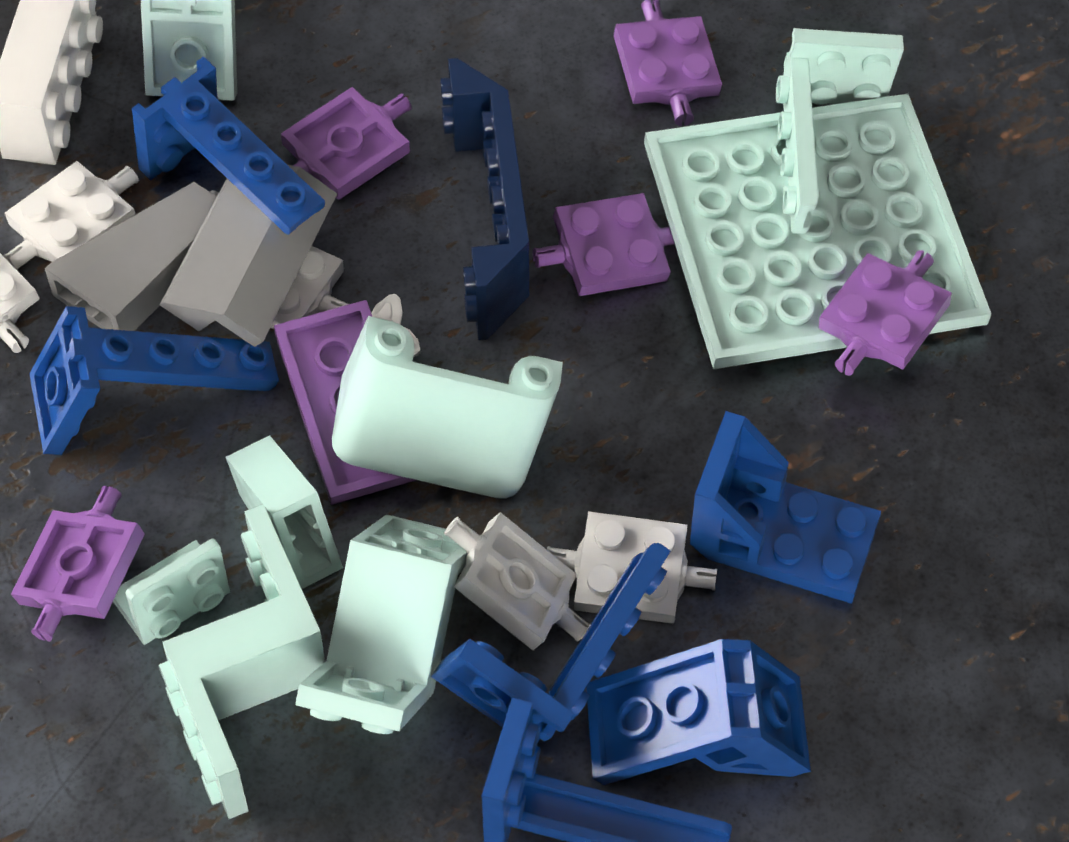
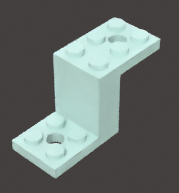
M264 504L244 512L248 531L241 534V539L248 555L246 563L256 587L262 586L267 599H264V603L163 641L167 661L159 664L166 684L165 689L176 717L179 716L191 755L198 762L212 805L222 802L229 819L246 813L249 810L238 767L218 720L299 689V684L325 662L320 629Z
M386 514L350 540L327 661L299 684L295 705L311 709L310 714L319 719L339 721L344 717L362 722V728L370 732L391 734L393 730L400 731L433 695L436 680L431 675L441 660L455 592L454 585L457 582L458 575L466 565L467 555L466 550L450 537L444 535L445 528Z

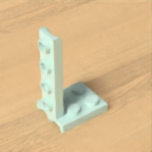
M141 0L145 95L164 96L161 93V87L174 77L181 83L197 72L196 61L204 56L216 68L218 100L234 101L237 95L235 0Z
M793 29L792 45L784 61L783 76H778L776 85V102L783 103L784 112L781 111L779 116L778 137L779 139L786 140V148H783L781 154L780 171L781 176L788 177L789 185H786L784 189L783 213L790 214L792 233L804 234L809 231L811 211L816 208L819 200L812 103L818 105L841 104L888 97L904 50L902 35Z

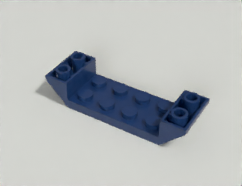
M452 58L448 59L449 78H440L443 106H450L442 107L444 135L453 134L455 152L483 149L485 167H488L489 173L487 177L489 202L493 204L494 214H492L494 240L498 242V245L471 247L472 266L463 267L467 323L476 322L478 340H487L529 297V237L509 92L506 88L460 59Z

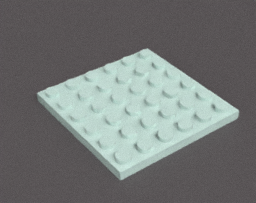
M909 94L812 108L819 200L816 208L811 211L809 231L804 234L792 233L790 214L783 213L784 189L786 185H789L788 177L781 176L780 171L782 150L786 148V140L779 139L778 137L780 113L645 133L644 145L713 369L847 348L839 338L818 329L819 317L867 253L901 268H906L919 250L924 251V256L926 253L932 256L934 263L922 278L951 292L952 296L949 307L929 334L988 325L991 317L990 308Z

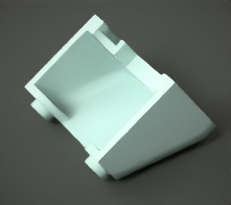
M368 316L341 378L332 434V447L336 455L343 462L357 467L494 498L506 499L514 496L525 482L561 383L563 362L539 356L521 358L511 371L509 384L413 362L414 340L410 332L402 325L393 321Z

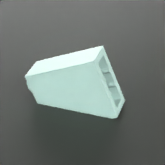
M270 435L226 457L239 495L248 510L264 504L301 589L343 568L317 491Z

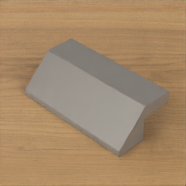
M288 165L325 200V207L287 235L233 183L226 179L164 295L160 306L197 331L217 321L256 347L264 341L337 193L301 167Z

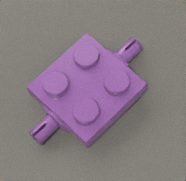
M644 0L641 8L646 21L616 24L614 39L632 103L657 102L669 104L673 111L675 124L682 126V122H684V126L694 120L689 102L700 97L719 96L722 87L702 17L665 19L662 15L659 0H652V4L650 0Z
M351 87L282 132V145L298 160L293 166L301 167L337 193L336 198L340 200L410 153L409 141L394 127L393 120L412 109L411 103L407 97L404 98V94L400 93L396 98L381 107L367 101Z
M641 193L556 207L553 219L559 234L558 245L533 248L532 252L536 268L562 263L573 277L578 296L667 281L671 271L663 249L664 246L675 243L670 227L660 228L653 220L645 195Z
M923 250L917 251L906 268L894 266L869 253L866 254L819 317L818 329L839 338L847 346L840 358L835 362V367L839 372L843 373L845 369V375H852L856 367L866 356L882 359L902 370L906 367L951 302V292L922 278L934 263V259L929 253H926L924 256Z
M102 486L93 508L89 511L77 513L52 511L11 593L19 605L43 609L31 631L38 639L51 641L62 616L77 614L105 619L145 535L138 523L116 520L111 517L122 496L117 489L111 486L108 488L107 486Z

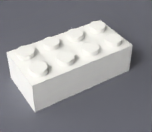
M20 0L0 59V151L3 159L56 165L60 149L68 146L70 139V117L72 112H78L80 108L81 82L83 77H89L92 68L91 50L94 43L100 42L103 32L102 17L96 15V0Z

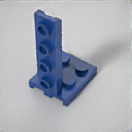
M204 56L196 61L197 72L182 83L176 77L171 79L161 87V93L164 96L145 109L138 103L132 108L138 168L150 181L163 171L168 172L174 169L180 163L183 156L196 148L287 235L325 207V200L218 100L216 68Z
M72 306L65 307L29 373L43 454L55 455L63 454L72 437L78 434L80 423L88 409L94 407L96 396L100 390L99 380L269 391L279 382L270 342L263 341L254 347L241 339L89 328L85 308Z
M654 543L647 547L644 553H639L633 557L548 693H546L547 687L538 678L526 672H520L519 674L502 662L504 657L496 648L485 642H474L471 639L443 658L431 677L501 727L504 725L512 698L532 702L533 723L541 726L538 742L540 739L547 741L556 730L563 732L570 720H573L587 703L590 694L585 692L584 689L593 675L599 678L610 666L616 655V652L610 649L619 634L626 636L638 621L642 611L636 608L644 593L650 596L663 581L667 570L661 566L671 550L660 543Z
M516 698L511 699L482 793L484 842H508L512 827L567 842H729L732 826L724 821L535 774L540 756V747H537L541 726L533 723L532 702Z

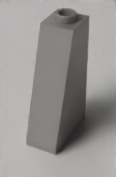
M193 182L51 262L45 268L52 295L67 306L84 307L87 319L101 329L135 331L160 306L164 295L219 193L214 190L209 192Z

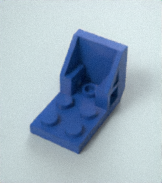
M725 411L695 492L690 545L708 560L852 604L877 529L881 511L787 483L786 477L789 462L745 416Z
M720 639L590 681L586 686L587 693L590 694L587 704L593 779L602 785L693 758L698 759L715 771L786 777H794L811 772L800 676L750 640Z

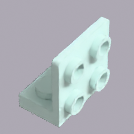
M214 538L201 545L195 540L120 585L113 602L143 645L155 638L169 636L177 630L181 622L199 611L205 612L213 609L223 600L225 595L230 593L219 544Z

